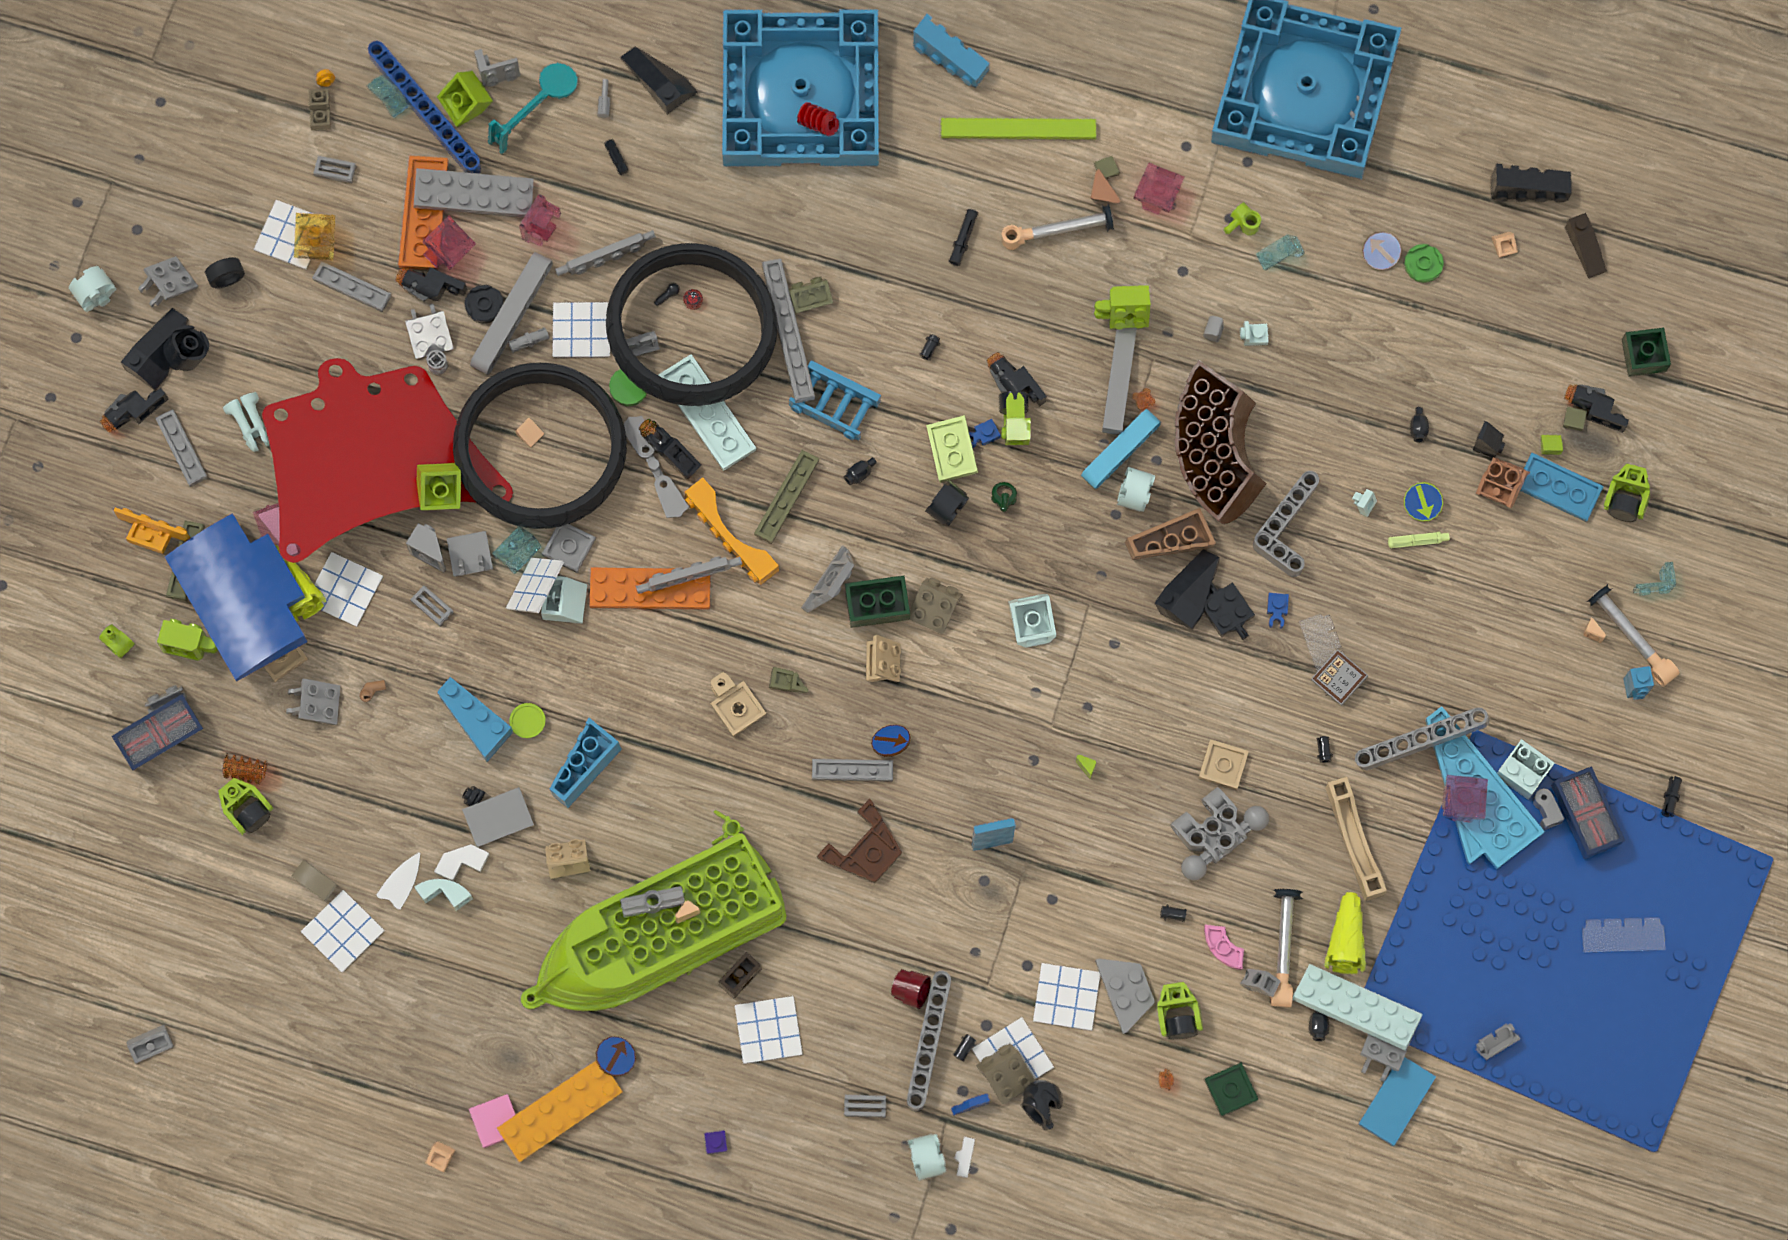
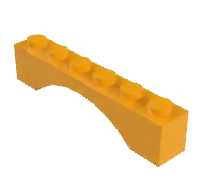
M703 477L685 491L686 499L684 500L691 509L695 508L698 512L697 516L702 523L707 522L711 527L709 529L715 538L719 537L724 542L722 545L728 553L732 552L736 558L740 556L742 565L739 566L741 568L745 567L748 570L747 575L754 583L757 581L761 586L779 571V565L767 551L742 543L727 530L717 511L716 492Z

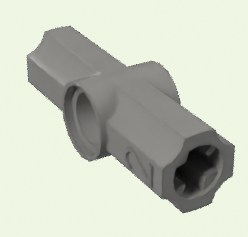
M681 886L661 891L650 890L646 894L620 899L624 917L648 912L657 913L659 910L681 906L685 903ZM651 898H655L658 900V903L654 906H651L647 903V901Z

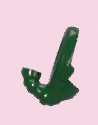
M1007 482L997 483L992 489L991 501L997 504L1002 512H1006L1009 506L1014 505L1017 501L1016 488ZM1002 486L1011 489L1012 495L1009 497L1008 493H1003L999 496L997 489Z

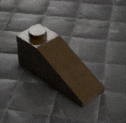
M1584 213L1568 219L1564 228L1588 279L1605 273L1607 271L1594 228L1587 214Z

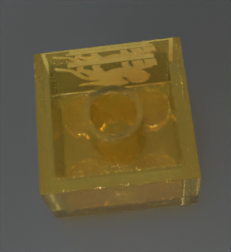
M296 213L294 258L333 260L335 215Z

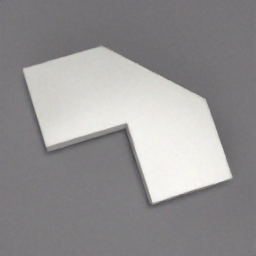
M468 845L444 853L434 872L450 881H454L462 864L481 872L490 854L478 847Z

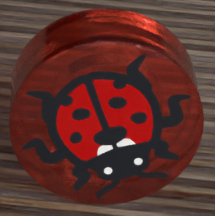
M696 289L686 291L683 296L684 305L690 310L700 308L703 303L701 292Z

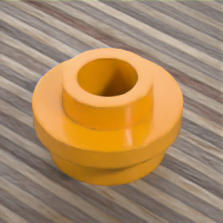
M323 69L316 75V82L321 87H328L335 81V75L329 69Z

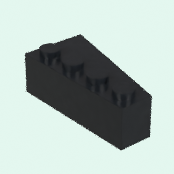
M1496 163L1490 177L1491 199H1496L1499 202L1516 200L1517 202L1555 200L1557 203L1569 201L1572 194L1571 172L1546 169L1544 172H1540L1539 169L1534 167L1520 170L1519 166L1511 165L1510 168H1503V164Z

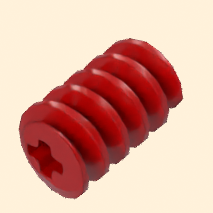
M806 102L801 106L797 116L799 125L813 129L826 136H832L837 132L839 120L835 112L818 107L810 102Z

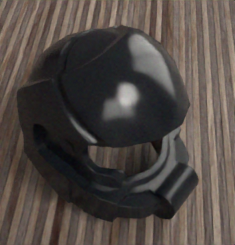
M1036 1080L1025 1088L1021 1107L1035 1124L1040 1125L1045 1131L1050 1130L1054 1127V1124L1050 1118L1049 1107L1053 1109L1062 1108V1092L1056 1084L1045 1080Z

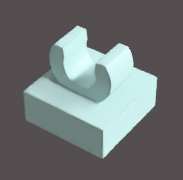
M1366 489L1363 495L1356 492L1352 497L1360 514L1368 517L1377 502L1374 492Z

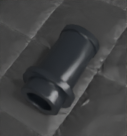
M933 334L926 337V343L919 356L930 361L936 347L940 345V338Z
M1321 736L1316 738L1319 752L1317 759H1319L1320 763L1331 762L1333 754L1330 751L1329 737Z
M1166 904V906L1161 907L1160 918H1164L1165 921L1172 919L1185 922L1187 909L1169 907Z
M968 1034L961 1037L962 1041L955 1053H953L957 1059L963 1062L972 1047L976 1046V1040Z

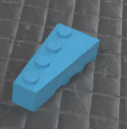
M926 14L913 31L914 49L920 54L929 56L933 63L944 66L951 75L956 74L966 85H972L976 88L988 73L990 63L970 47L964 48V44L958 37H950L945 31L946 28L941 24L936 26L930 21L932 17Z
M451 677L437 691L441 701L467 734L484 760L488 762L513 734L512 727Z
M590 718L585 723L586 726L583 731L580 732L575 746L570 750L564 766L561 767L549 788L553 797L566 808H569L622 750L619 742Z

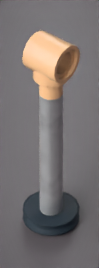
M1109 203L1107 206L1102 204L1103 213L1026 229L1015 225H1008L1002 231L1003 246L1006 249L1014 250L1021 244H1025L1026 240L1104 224L1106 225L1107 232L1110 229L1114 231L1113 215ZM1015 235L1017 238L1014 240L1007 239V236Z
M1608 584L1596 591L1587 602H1590L1591 606L1597 602L1652 666L1651 673L1655 681L1664 687L1680 674L1676 665L1669 659H1661L1607 595L1612 590L1608 587Z
M1274 889L1273 891L1276 894L1273 897L1282 899L1276 977L1281 982L1274 996L1270 997V1006L1291 1007L1293 987L1288 982L1294 900L1303 899L1300 897L1303 891Z

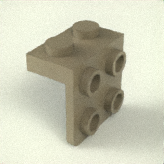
M926 578L922 582L911 607L910 620L942 634L945 632L953 611L963 594L959 593V590L955 587H946L940 584L941 582L935 578Z
M1011 1043L1001 1046L997 1052L983 1058L976 1065L978 1070L987 1078L1002 1104H1006L1024 1092L1025 1088L1035 1081L1020 1052Z

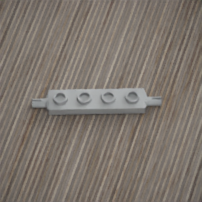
M653 230L645 234L639 233L570 260L566 265L555 268L556 274L560 276L569 272L571 275H579L591 267H600L611 259L618 260L626 253L638 252L644 247L646 241L656 238Z
M740 556L730 560L726 559V557H714L710 559V562L703 564L702 562H696L691 564L689 568L683 569L679 567L673 569L671 573L654 574L647 583L636 586L638 594L646 591H656L729 570L731 567L742 565Z

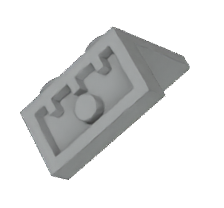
M482 49L474 51L483 87H492L502 81H513L521 76L517 58L490 65L488 56L483 55Z

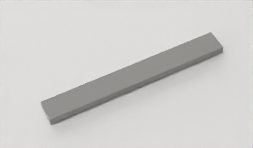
M781 259L762 262L766 285L775 305L777 330L795 403L815 400Z

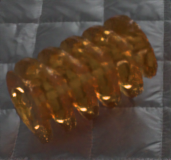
M227 753L223 762V777L228 779L231 775V779H237L239 776V780L243 782L247 778L248 783H252L255 780V783L259 785L266 776L268 761L265 760L263 765H260V759L257 758L255 764H253L252 757H249L247 762H244V756H241L239 761H237L236 754H233L232 758L229 759Z

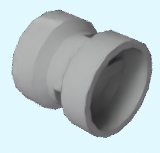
M433 350L427 355L426 360L430 372L435 375L445 373L448 368L445 354L442 351Z

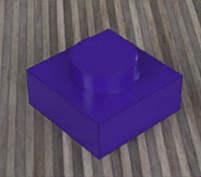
M725 1130L704 1133L707 1155L728 1152Z

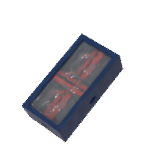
M181 694L112 735V738L133 771L199 732L203 727L185 697Z
M1592 766L1553 782L1551 787L1584 859L1619 846L1625 841Z

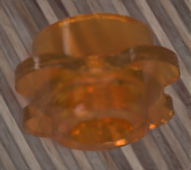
M1144 388L1139 393L1135 392L1132 396L1136 400L1139 410H1144L1155 404V399L1152 398L1149 388Z
M1164 1069V1071L1159 1072L1160 1088L1171 1090V1086L1174 1085L1173 1073H1170V1070Z

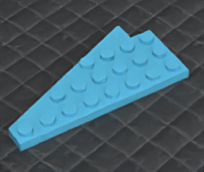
M1441 706L1428 716L1425 721L1427 725L1447 719L1450 715ZM1456 724V729L1461 730L1459 726ZM1439 728L1436 735L1439 737L1444 736L1446 728ZM1466 735L1433 747L1466 861L1469 865L1484 854L1492 865L1498 869L1544 834L1545 831Z

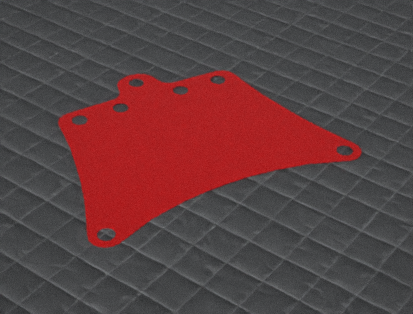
M340 358L329 359L323 362L318 369L319 385L316 390L272 403L263 409L262 418L272 452L277 484L279 551L283 559L292 563L300 562L329 540L354 527L392 513L420 507L417 489V465L455 463L453 437L457 420L445 405L425 369L419 366H409L372 376H363L355 370L349 361ZM332 365L340 366L342 368L341 376H331L329 368ZM411 373L417 376L418 381L415 385H408L405 383L404 377ZM377 383L381 387V392L377 395L370 394L367 389L368 385ZM313 399H322L325 403L322 410L313 409L311 406ZM277 409H284L288 413V417L284 421H279L274 417V412ZM469 439V455L477 475L491 491L496 485L503 486L506 494L501 498L509 501L513 495L511 485ZM461 481L460 502L477 503L470 496ZM294 543L300 547L301 551L297 556H291L287 553L286 549L289 544Z

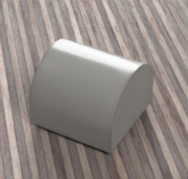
M1209 317L1203 334L1204 338L1216 343L1219 342L1224 328L1223 318Z

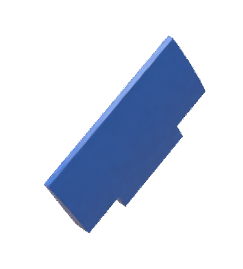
M232 513L196 534L165 556L166 561L236 682L307 643L305 635L288 608L304 599L305 596L269 534L250 543Z

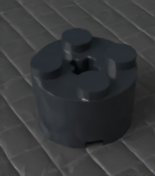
M183 325L178 327L163 345L164 356L173 370H193L207 355L209 350L208 338L202 331L195 330L194 326Z
M948 480L934 497L931 505L926 508L925 512L942 525L946 524L949 526L958 514L955 511L957 509L961 511L969 499L968 494Z

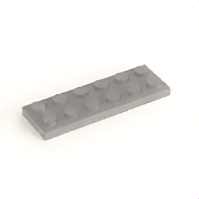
M416 168L413 208L531 218L534 179Z

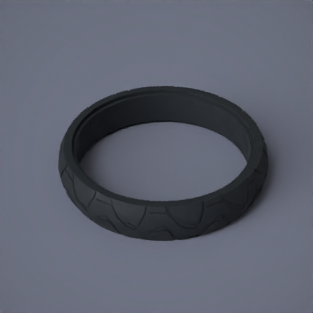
M673 244L661 247L642 256L620 277L612 291L606 310L608 343L612 355L615 357L614 359L622 372L631 382L647 394L677 405H711L741 393L763 372L771 359L777 340L778 327L775 305L762 278L757 275V272L736 255L706 244ZM678 265L704 266L728 275L745 289L757 308L761 322V340L758 348L751 359L740 370L716 382L690 385L660 377L646 368L636 358L629 348L623 333L622 311L628 297L636 286L655 272Z
M554 363L520 364L502 370L488 378L471 394L464 404L454 430V461L461 470V481L470 496L494 517L519 527L532 529L556 528L571 524L584 518L585 515L591 514L614 490L621 477L626 460L627 438L625 427L613 400L599 384L587 375L570 367ZM544 383L570 389L587 399L598 410L608 428L611 439V453L602 476L589 491L567 504L551 508H528L510 503L493 493L481 481L472 465L469 455V439L478 416L497 396L522 385Z

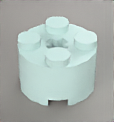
M99 266L84 270V276L79 280L74 278L70 283L69 290L86 312H89L98 305L103 307L110 302L109 297L116 291L112 281Z
M1128 467L1125 472L1126 478L1123 484H1121L1117 505L1144 512L1146 504H1148L1151 493L1149 491L1150 487L1153 486L1155 475Z
M929 1134L908 1140L918 1181L942 1175L943 1172H946L943 1154L940 1152L937 1134Z

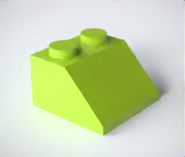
M473 71L457 72L437 96L456 127H460L482 114L493 102Z
M455 463L417 465V489L420 510L460 509L461 470Z

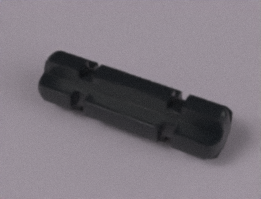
M613 139L607 140L604 143L605 148L609 152V156L617 168L618 174L624 175L628 173V167Z

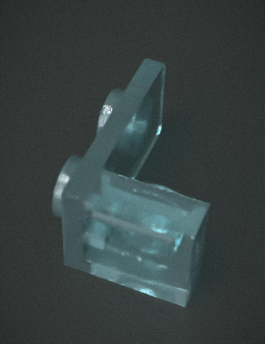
M383 75L375 78L367 85L368 89L383 102L393 118L409 107L400 90Z
M1287 234L1257 252L1256 256L1263 270H1267L1291 255L1300 257L1305 252L1297 236Z
M1665 562L1659 570L1660 580L1663 582L1636 584L1633 588V593H1639V595H1649L1651 592L1659 591L1660 594L1670 593L1676 586L1673 562Z

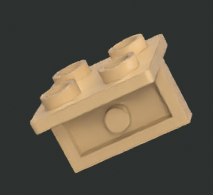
M879 635L873 636V641H867L866 681L874 682L886 679L893 682L900 681V643Z
M573 839L567 843H552L545 847L550 879L590 872L585 840Z

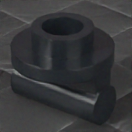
M475 786L467 787L462 796L464 804L472 806L480 803L486 792Z

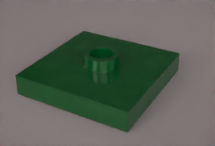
M1242 1062L1204 1078V1082L1221 1117L1259 1100Z

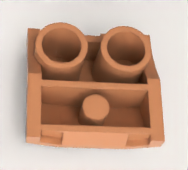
M1493 457L1488 469L1482 476L1476 494L1512 508L1530 472Z

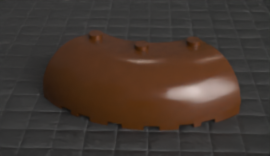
M1198 360L1186 380L1187 384L1180 395L1178 412L1176 411L1175 415L1176 455L1178 456L1182 476L1197 501L1221 524H1228L1240 517L1250 507L1267 484L1253 470L1245 449L1246 425L1256 402L1244 391Z

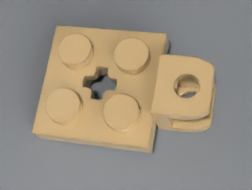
M724 672L711 680V689L717 699L711 702L710 705L733 737L767 714L744 681L735 686L731 678ZM724 683L725 685L721 687L718 684ZM734 705H742L744 707L742 709L743 713H734Z

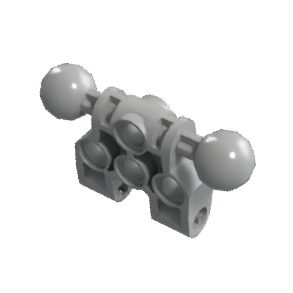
M1217 787L1201 799L1205 808L1212 815L1206 818L1203 824H1198L1188 812L1182 814L1170 824L1172 830L1190 851H1204L1200 856L1191 855L1184 859L1181 865L1183 875L1189 880L1203 878L1207 871V865L1210 862L1217 863L1224 856L1231 853L1233 849L1247 839L1246 834L1249 831H1260L1268 825L1269 814L1266 809L1261 806L1248 808L1244 813V821L1238 825L1236 822L1237 807ZM1230 812L1233 817L1225 819L1222 814ZM1213 824L1218 829L1216 831H1209L1207 826ZM1193 837H1200L1202 842L1195 844L1191 839ZM1226 839L1231 844L1228 847H1224L1220 844V841Z

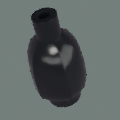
M1423 407L1415 408V415L1410 422V433L1414 438V442L1417 443L1425 442L1429 434L1428 418L1423 415Z
M872 457L868 461L862 460L853 464L846 470L844 480L850 486L861 483L871 474V467L877 464V461Z
M1316 1010L1309 1018V1033L1313 1036L1314 1041H1325V1036L1329 1034L1328 1016Z

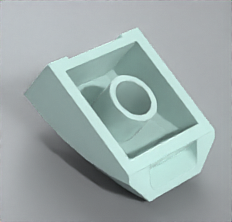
M1039 594L1008 601L1018 645L1027 648L1047 644L1056 637L1048 594Z

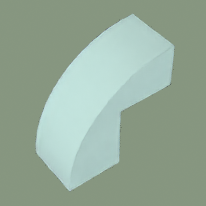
M432 879L414 887L425 904L443 892L456 911L473 899L464 887L450 880Z

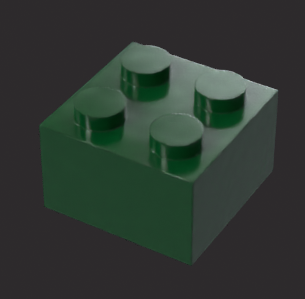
M1664 327L1625 332L1621 341L1628 377L1668 371L1671 366Z

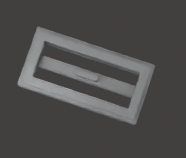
M318 156L313 174L317 177L352 183L356 163ZM321 162H322V163H327V164H332V165L347 167V168H350V171H349V170H345V169H340V168H337V167H330V166L320 165V164H321Z
M424 585L410 599L413 604L440 627L454 613L450 607ZM425 592L447 612L445 614L441 612L422 593ZM418 597L424 603H426L432 610H434L441 618L438 619L425 606H423L417 600Z
M845 1095L844 1116L885 1117L886 1096ZM849 1100L882 1101V1104L849 1103ZM873 1108L881 1109V1112L848 1111V1109Z

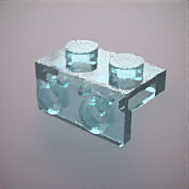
M518 526L492 554L506 565L513 574H516L541 548V545L534 535L523 527Z

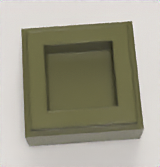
M1113 156L1094 162L1096 171L1100 169L1106 180L1119 175V170Z
M1567 407L1563 427L1582 431L1587 411Z

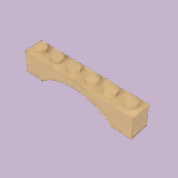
M1344 777L1328 782L1325 789L1363 899L1368 901L1384 896L1387 890L1364 836L1348 778Z

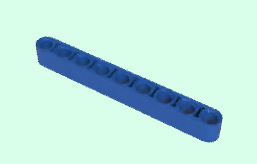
M381 41L371 42L368 46V53L373 64L465 173L479 174L481 172V164L476 153ZM376 50L382 51L378 55L373 54ZM388 64L394 65L390 69L385 68ZM400 78L405 79L402 83L396 82ZM411 92L417 93L414 97L408 96ZM423 106L429 107L426 111L420 110ZM435 120L441 121L438 125L432 124ZM447 134L453 135L450 139H444V136ZM459 148L464 149L462 153L455 152ZM469 163H476L474 167L470 168L467 166Z

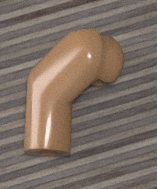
M385 680L366 683L360 691V699L363 702H369L376 691L386 690Z

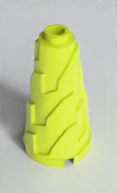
M283 559L305 596L304 599L288 608L296 621H300L298 616H302L305 620L324 607L322 601L326 602V598L296 563Z
M1347 892L1342 896L1339 912H1337L1324 965L1328 970L1330 965L1333 966V972L1358 974V968H1361V973L1366 968L1361 898L1354 892Z

